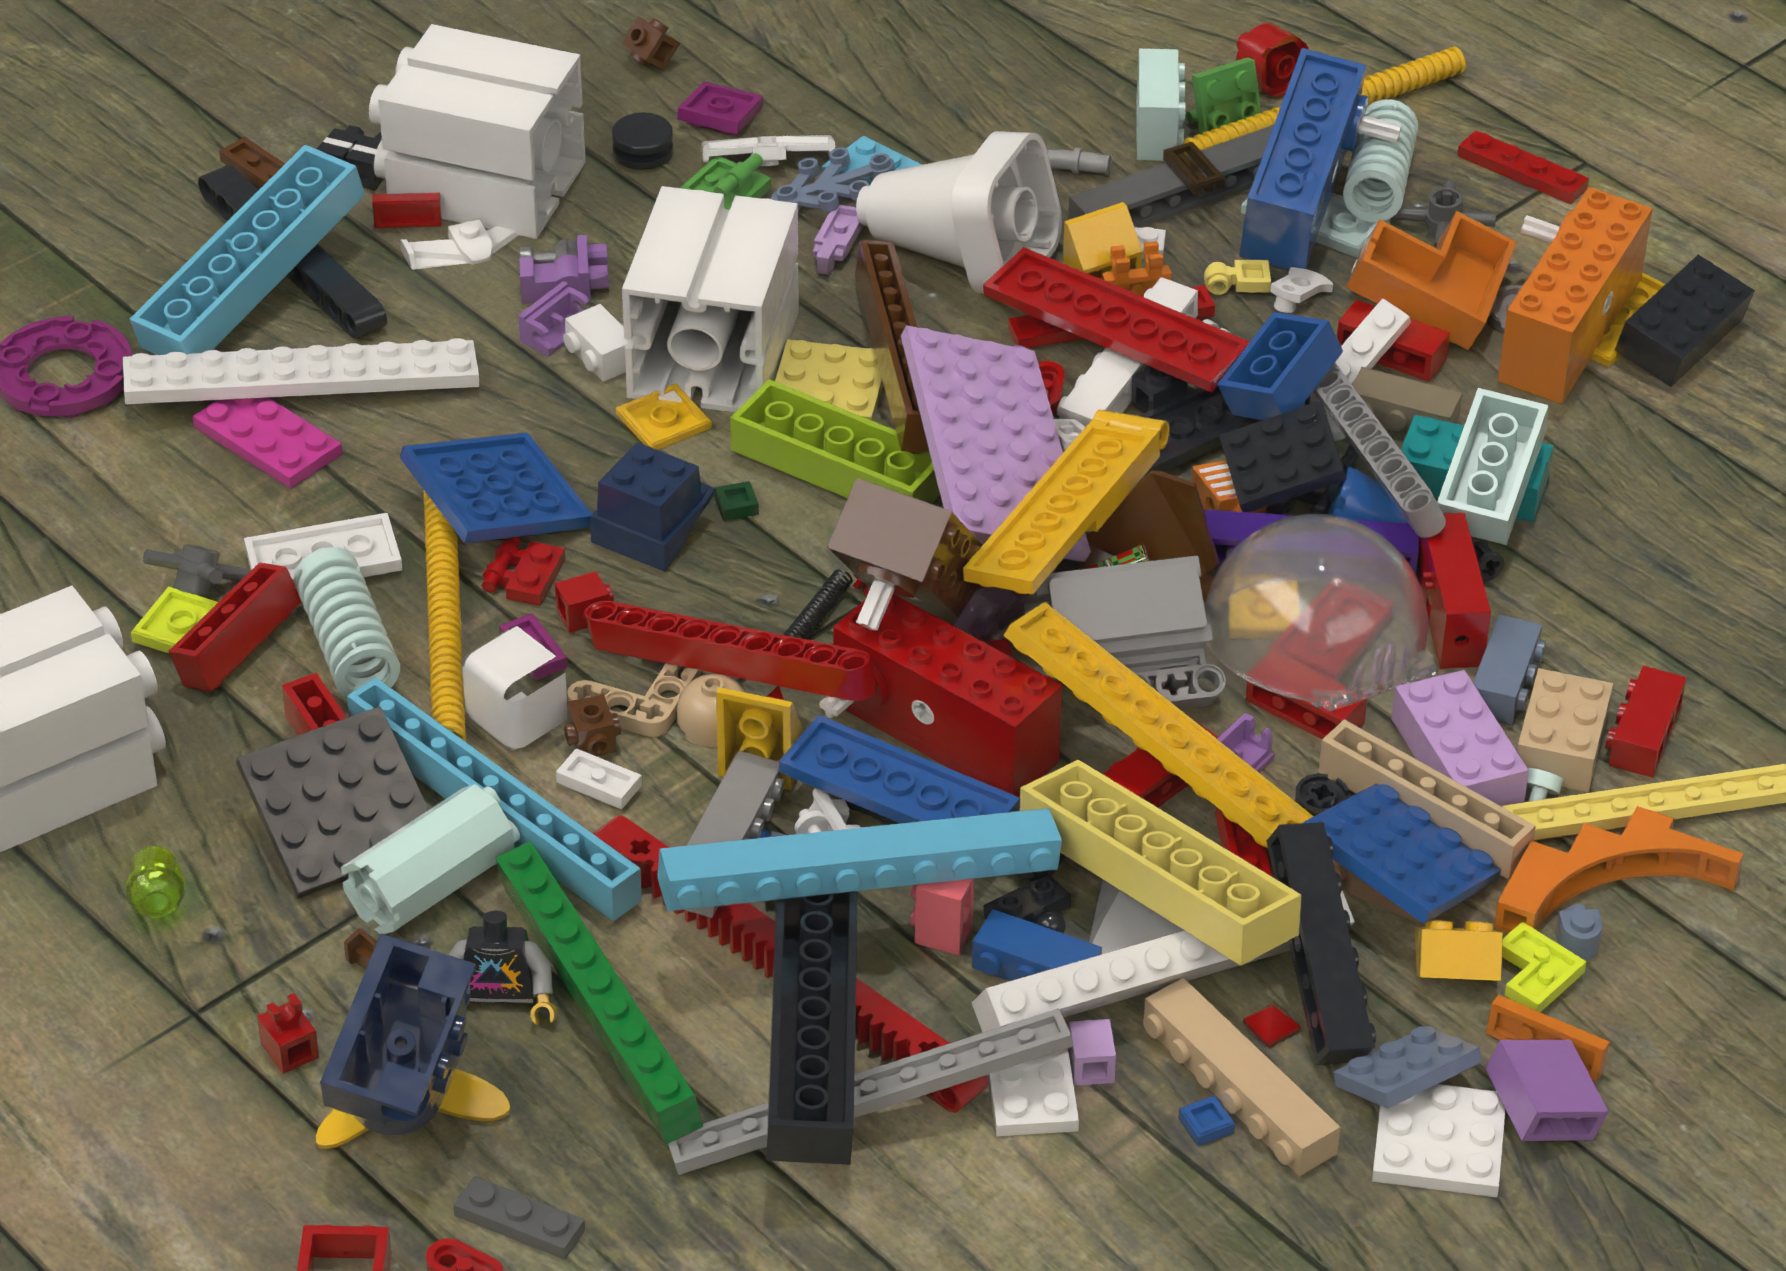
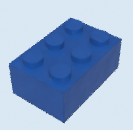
M1273 312L1217 385L1232 415L1265 420L1269 417L1300 408L1343 353V349L1328 320Z

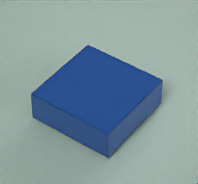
M1215 1095L1179 1108L1178 1118L1197 1146L1234 1133L1235 1123Z

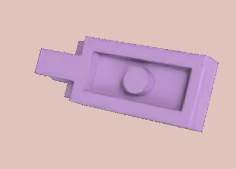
M839 205L836 210L830 211L814 239L813 256H816L817 259L816 273L829 275L834 268L835 260L843 261L844 257H847L863 228V225L858 220L855 207Z

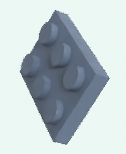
M1421 1026L1413 1029L1411 1034L1397 1041L1382 1044L1380 1049L1366 1056L1350 1060L1348 1065L1334 1071L1333 1074L1336 1087L1389 1109L1481 1063L1482 1059L1480 1047L1465 1042L1459 1037H1453L1435 1030L1431 1026Z

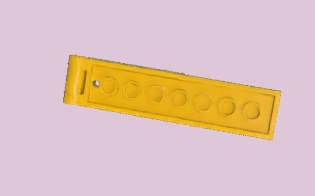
M1097 410L1089 424L963 567L964 581L977 583L983 587L1013 590L1019 594H1034L1083 534L1090 531L1097 532L1160 457L1159 449H1164L1168 442L1170 429L1168 422Z

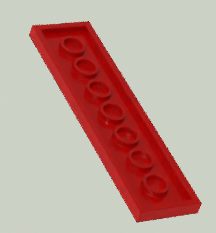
M1025 247L983 284L984 296L1209 392H1212L1218 386V382L1250 343V341Z

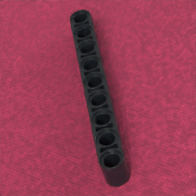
M230 164L198 178V186L203 198L226 221L259 191ZM318 244L286 275L288 279L353 339L363 337L387 325L386 312L378 299Z

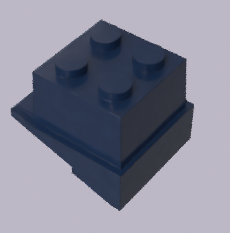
M637 442L598 482L597 510L590 516L591 543L665 572L687 541L688 533L714 496L715 488L700 482L699 466Z

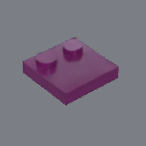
M704 81L678 107L677 119L689 122V124L696 127L706 126L718 129L724 134H738L763 108V96Z

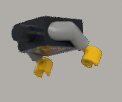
M498 910L486 912L483 915V926L469 928L467 939L457 941L448 953L450 956L476 964L470 981L471 996L469 1002L534 1004L535 997H537L538 1004L533 1006L530 1013L532 1022L536 1025L539 1024L538 1011L541 1007H546L550 1012V1023H553L558 1016L556 1006L549 1001V996L553 995L550 961L536 943L529 941L526 929L522 927H507V914Z

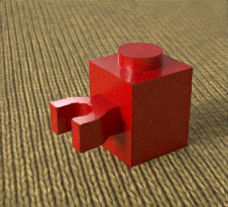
M295 993L288 995V1002L277 1007L274 1002L267 1004V1012L257 1016L261 1045L282 1074L319 1058L316 1030L302 1012V1003Z

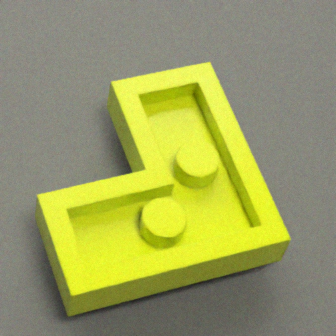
M1521 922L1502 939V957L1522 969L1521 972L1506 984L1505 996L1517 1003L1541 1012L1585 973L1587 961L1526 923Z

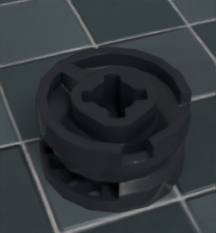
M1317 773L1308 775L1301 779L1296 786L1295 802L1313 816L1349 798V789L1346 783L1339 778L1336 781L1329 779L1328 774Z

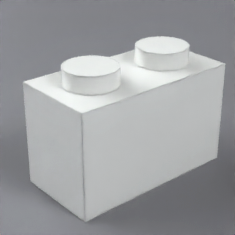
M601 304L565 318L566 334L563 336L565 346L570 353H575L583 361L588 371H593L603 382L626 372L625 346L628 340L624 339V326Z

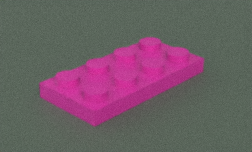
M269 397L217 400L192 416L196 429L290 489L343 454L342 443Z

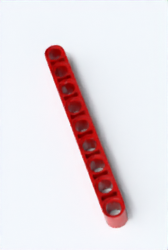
M599 601L591 604L585 610V618L592 645L599 650L850 701H861L870 698L877 690L870 655L862 650L613 601Z

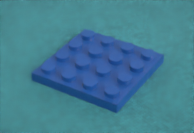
M528 432L402 447L400 459L464 543L509 539L511 537L540 535L543 533L572 531L574 529L591 527L590 516L592 513Z
M1376 783L1304 821V823L1324 822L1327 836H1330L1333 842L1332 859L1423 924L1498 880L1501 869L1492 863L1493 859L1489 854L1482 850H1472L1461 842L1462 838L1456 831L1450 828H1441L1430 821V814L1421 807L1409 806L1399 799L1398 791L1389 785H1378Z

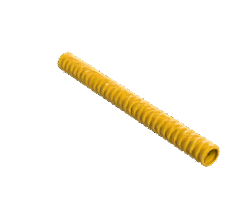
M1452 46L1440 52H1435L1432 55L1417 58L1415 61L1400 64L1398 67H1391L1382 72L1368 75L1364 78L1361 95L1368 96V107L1376 101L1394 98L1405 92H1411L1422 86H1428L1431 83H1437L1439 80H1445L1447 77L1460 75L1466 68L1465 57L1458 47ZM1280 107L1272 108L1271 111H1264L1262 114L1258 113L1254 116H1249L1245 120L1241 119L1237 122L1229 123L1228 126L1223 125L1219 129L1214 128L1211 131L1203 132L1202 135L1197 134L1193 138L1188 137L1184 140L1183 144L1194 142L1200 150H1204L1275 124Z
M424 490L431 717L465 741L458 537L456 531Z

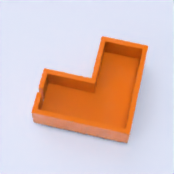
M1458 211L1455 212L1441 235L1436 248L1379 219L1361 250L1346 288L1377 304L1382 298L1410 316L1411 319L1450 332L1449 342L1469 350L1486 324L1517 242Z

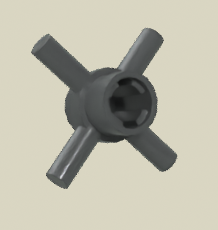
M1446 181L1443 184V188L1431 192L1427 208L1401 206L1397 214L1394 215V219L1425 222L1428 226L1429 234L1435 238L1434 247L1436 248L1441 235L1456 211L1485 226L1495 227L1496 213L1465 211L1462 207L1463 197L1456 190V183Z
M184 544L183 550H177L174 554L146 549L143 556L144 564L178 570L174 583L175 589L202 596H210L212 584H217L222 579L240 582L251 571V569L218 563L220 555L218 551L191 544Z

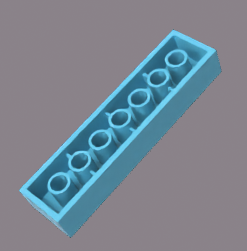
M304 145L130 318L140 348L155 355H167L171 352H182L187 355L213 350L365 196L356 166Z

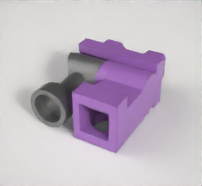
M577 235V241L567 240V238L562 239L556 245L555 250L534 253L532 247H520V282L523 304L535 303L562 281L567 282L569 287L585 294L589 300L591 299V289L609 288L607 245H588L587 235Z

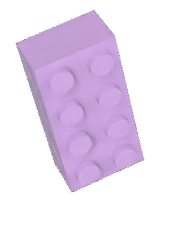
M1465 670L1395 686L1391 719L1418 761L1501 807L1524 803L1529 770Z

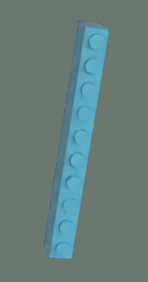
M373 678L347 696L349 717L381 706L412 774L445 799L460 789L474 784L481 789L486 786L494 789L499 796L500 807L505 816L515 824L520 833V839L514 843V849L531 841L554 878L614 922L642 901L641 871L638 866L378 678Z
M1046 808L660 848L658 882L667 911L1057 870L1062 839L1050 809Z

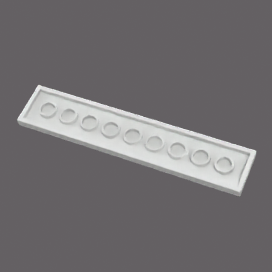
M460 338L443 342L418 340L413 343L401 344L382 342L378 345L350 343L338 347L313 345L308 348L296 349L288 347H277L273 350L244 348L234 352L207 350L203 353L187 355L182 352H171L167 355L139 353L123 357L125 404L479 387V372L473 340Z

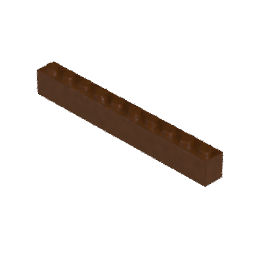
M860 240L855 278L900 449L912 454L930 452L901 339V334L906 325L917 327L894 242Z

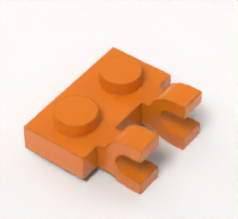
M1157 241L1144 243L1145 268L1131 270L1130 260L1125 258L1124 245L1112 246L1110 248L1112 272L1102 273V280L1142 296L1149 288H1153L1161 277L1171 280L1172 272L1169 265H1163V254L1158 253L1159 244Z

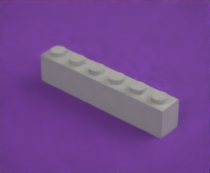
M738 750L687 846L760 838L764 821L768 822L770 820L775 801L779 802L783 793L785 779L780 778L779 762ZM718 906L684 910L712 918Z

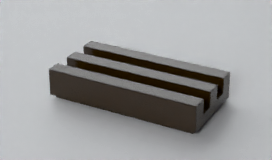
M1194 142L1163 150V160L1194 196L1201 195V189H1204L1206 192L1213 191V185L1218 189L1224 188V176ZM1184 152H1186L1191 157V159H1189ZM1198 167L1206 174L1207 178L1201 173Z

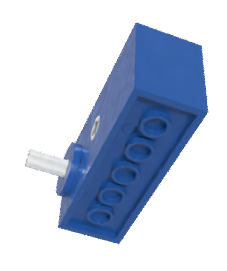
M1304 48L1301 49L1248 195L1239 257L1250 260H1268L1269 265L1290 270V267L1306 269L1347 150L1354 151L1360 134L1393 143L1398 142L1402 125L1365 116L1368 96L1361 94L1367 65Z

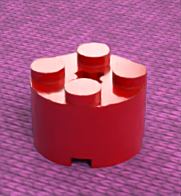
M1263 23L1253 28L1249 33L1245 32L1240 35L1236 44L1238 49L1236 61L1247 57L1255 60L1258 89L1274 97L1285 96L1301 49L1309 50V47L1291 32L1273 23Z

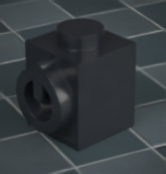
M1147 365L1143 372L1132 376V405L1143 414L1152 409L1154 410L1187 394L1188 382Z

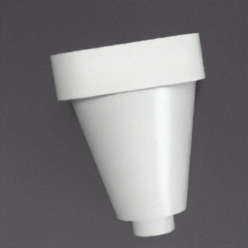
M995 131L988 136L973 155L880 173L874 178L870 186H864L860 190L856 203L859 222L863 226H868L874 238L880 241H891L896 246L964 267L970 286L978 294H984L983 284L1023 247L1050 258L1058 246L1062 230V212L1046 146L1041 136L1037 133Z

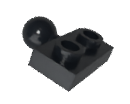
M1047 874L984 904V918L987 919L992 909L1064 934L1066 928L1065 920L1058 912L1071 906V894Z

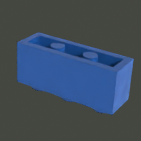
M992 909L973 939L972 968L988 975L1013 981L1102 955V947Z

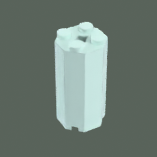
M474 784L460 789L341 867L342 875L346 873L349 875V879L343 882V889L362 920L366 923L372 919L379 924L375 928L379 934L394 932L497 863L495 857L514 849V843L520 839V833L515 824L505 816L500 807L499 796L495 790L489 786L481 789Z

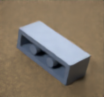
M1498 615L1473 684L1496 720L1512 725L1517 710L1523 712L1525 710L1529 690L1525 688L1526 686L1533 687L1538 667L1534 663L1542 662L1546 641L1540 640L1542 624L1504 615Z

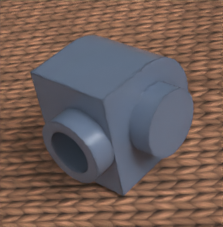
M1574 904L1565 911H1559L1556 928L1558 944L1583 960L1593 958L1598 953L1602 932L1599 909H1587L1582 904Z

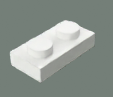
M576 748L556 771V783L622 810L641 788L642 775Z

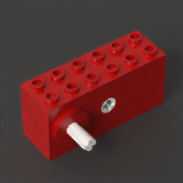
M895 594L891 597L877 631L869 630L856 623L865 600L833 627V645L862 650L870 655L877 690L870 698L861 701H850L826 696L820 701L819 706L825 710V716L828 718L837 717L845 710L947 768L1019 798L1021 787L1043 777L1059 762L1062 684Z

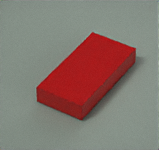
M440 192L372 195L374 228L442 226Z

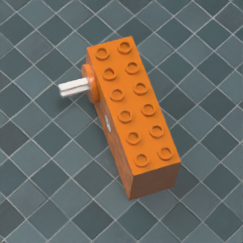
M1588 187L1575 208L1566 214L1560 226L1528 215L1525 217L1521 233L1551 244L1507 309L1498 382L1563 404L1593 357L1595 348L1600 346L1603 336L1608 333L1610 326L1614 324L1616 317L1619 316L1624 305L1628 302V299L1641 281L1653 208Z

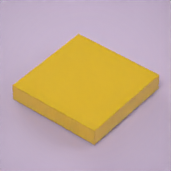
M677 383L666 387L664 394L674 391L682 399V402L659 400L658 397L661 396V393L655 391L616 407L618 417L648 447L659 450L712 429V421Z

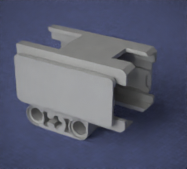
M1198 556L1051 573L1036 592L1026 598L1023 605L1024 612L1027 614L1040 604L1046 602L1179 709L1204 707L1213 704L1226 685L1224 672L1218 666L1206 664L1204 646L1207 642H1212L1213 637L1211 625L1207 624L1199 579L1201 577V569ZM1041 665L1034 666V670L1053 679L1054 681H1059L1058 679L1049 676L1043 670V667ZM1198 679L1210 680L1215 687V691L1206 692L1202 690L1198 685ZM1165 684L1169 685L1170 690H1177L1174 696L1170 695L1169 690L1162 689Z

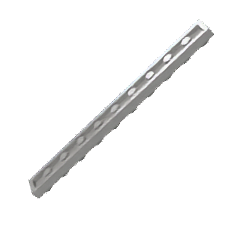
M1057 1008L855 1074L854 1118L1073 1047L1070 1031L1060 1009ZM768 1103L704 1123L702 1128L668 1143L678 1175L766 1147Z

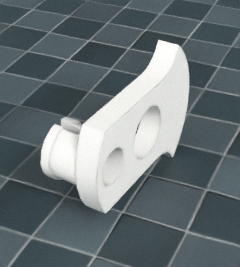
M1290 267L1287 276L1271 284L1270 292L1276 295L1274 308L1280 312L1292 313L1296 310V303H1300L1319 292H1332L1333 283L1317 272Z

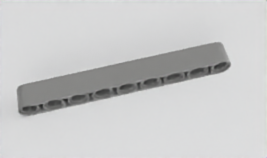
M1334 363L1313 393L1319 401H1322L1325 410L1419 537L1424 538L1436 535L1444 528L1446 519L1431 490L1337 364Z

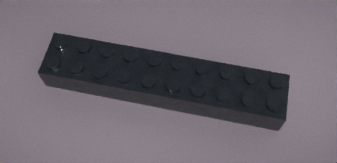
M858 891L776 900L766 1161L851 1165L854 1130Z

